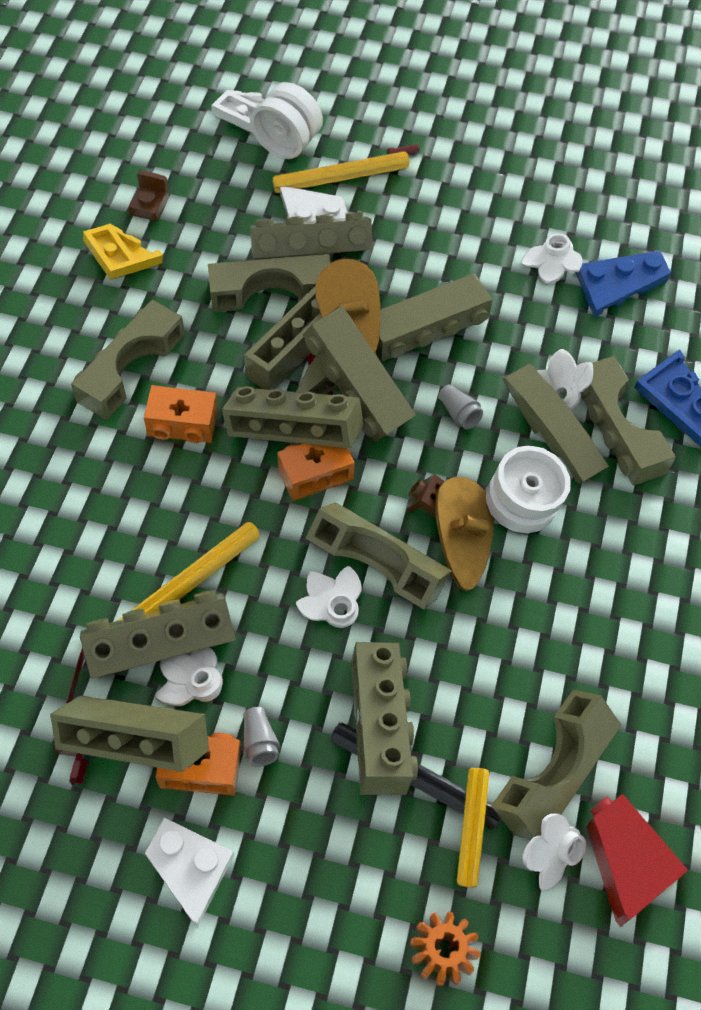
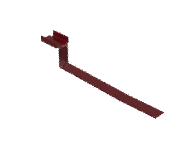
M83 647L76 664L66 704L72 701L85 658ZM54 745L53 749L57 754L75 757L69 782L72 786H74V783L82 784L89 760L82 759L83 754L57 750Z

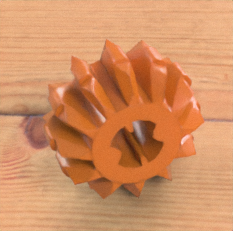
M447 912L444 924L441 923L436 913H432L429 917L431 927L420 922L416 930L422 937H414L410 941L411 947L422 950V952L416 953L412 957V963L414 965L423 962L427 963V966L421 973L424 979H427L433 970L436 971L437 986H443L446 980V973L449 974L452 983L457 985L461 982L460 971L470 976L475 970L468 960H477L480 957V951L468 946L478 940L477 933L467 935L463 933L469 924V921L466 919L461 920L458 927L453 925V912ZM442 940L449 941V948L454 947L455 949L448 958L439 955L441 949L437 951L435 949V946H439Z

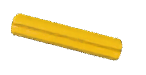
M472 767L469 769L457 884L470 888L477 887L479 880L489 783V771L483 768Z

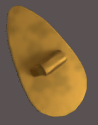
M340 259L328 264L320 272L316 281V299L322 318L343 305L375 353L380 331V295L374 273L364 263L354 259Z
M455 476L444 481L437 490L435 498L436 522L447 567L452 570L451 576L461 590L469 591L480 581L486 569L493 537L494 517L490 514L486 503V491L476 482L466 477Z

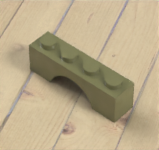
M329 254L208 264L212 312L242 310L246 301L253 294L268 288L285 289L295 294L301 300L316 286L320 272L331 263Z
M151 300L145 308H141L136 313L134 319L124 329L117 332L114 340L105 349L100 350L96 354L92 363L75 376L71 386L76 402L107 421L127 399L123 380L121 379L124 368L130 362L142 356H167L185 336L182 316L154 300Z
M615 356L593 362V379L590 386L581 392V399H583L588 408L590 419L600 428L605 445L612 449L618 459L621 472L627 475L633 486L668 474L676 456L661 431L646 430L635 426L623 416L619 409L618 401L622 399L629 379Z
M336 502L319 509L305 538L334 556L350 557L377 569L390 580L395 593L422 609H426L438 599L452 572L449 568Z
M573 689L553 717L557 738L554 754L548 766L543 772L531 779H521L512 776L491 805L514 835L529 841L536 836H541L543 818L552 813L560 815L563 813L620 728L621 723L601 695Z

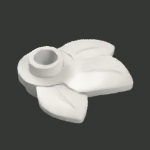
M560 233L550 235L544 245L532 247L522 259V266L538 268L539 277L544 283L559 281L565 271L579 272L583 263L581 255L573 250L572 242L568 236Z
M564 349L554 353L548 363V370H537L560 398L565 390L567 391L566 397L562 400L570 410L578 406L581 400V392L590 386L593 379L592 363L585 362L576 365L571 354Z
M347 566L334 580L324 574L310 571L306 585L309 596L301 598L296 602L300 613L313 621L326 620L330 625L338 628L352 625L358 617L359 608L356 600L362 591L361 582L356 572L350 566ZM343 608L347 613L345 615H337L335 610Z
M208 647L191 652L190 655L182 654L161 660L160 668L168 681L156 693V699L170 706H183L193 699L202 702L215 699L221 692L223 679L218 669H216L217 657L214 651Z
M552 813L543 818L541 836H536L529 841L522 856L523 864L527 869L540 872V890L544 891L555 886L561 880L567 865L574 866L580 862L586 850V840L576 828L569 826L565 816Z

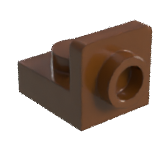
M139 170L137 174L139 187L128 206L129 213L132 216L158 221L169 199L167 178L164 175Z
M436 474L423 481L418 480L408 493L411 499L406 509L413 512L421 508L436 519V493L444 480Z

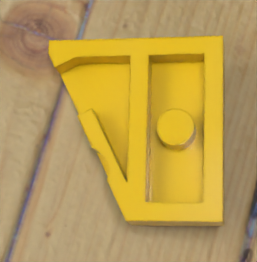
M112 224L83 231L84 243L110 280L160 265L163 262V254L160 251L155 250L152 253L141 247L140 240L131 235L124 234L121 229Z

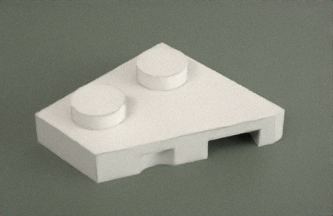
M226 90L211 105L212 114L253 133L250 126V114L264 100L262 99V93H242L241 91Z
M285 186L280 187L281 198L287 217L302 216L304 221L316 220V215L333 214L334 219L346 218L345 213L348 212L343 197Z
M164 818L145 855L188 914L191 921L199 926L234 857V851Z

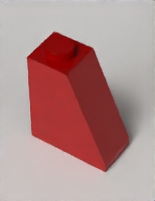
M623 794L613 802L609 797L599 802L590 811L594 817L586 826L615 921L620 927L688 871Z

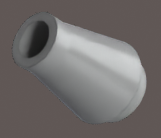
M451 384L446 385L440 390L438 398L443 402L458 427L470 429L479 423L483 416V410L478 401L457 390Z
M262 707L247 709L243 713V755L252 766L269 765L278 759V751L281 746L266 717L265 709Z

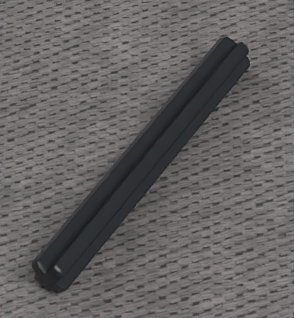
M340 722L332 733V742L358 756L356 729ZM418 764L417 779L412 780L410 785L464 814L466 789ZM487 801L484 826L495 830L499 826L501 818L491 807L492 803Z

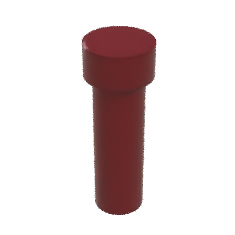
M417 144L400 148L392 147L387 149V154L403 151L407 152L408 155L419 153V147Z

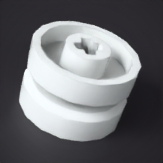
M288 82L275 85L265 99L250 114V126L259 143L270 153L285 159L298 157L323 125L321 109L313 96L304 88Z
M534 446L514 448L504 455L486 488V503L490 514L499 524L515 532L532 533L542 530L551 523L570 492L569 473L566 466L555 454L543 448Z

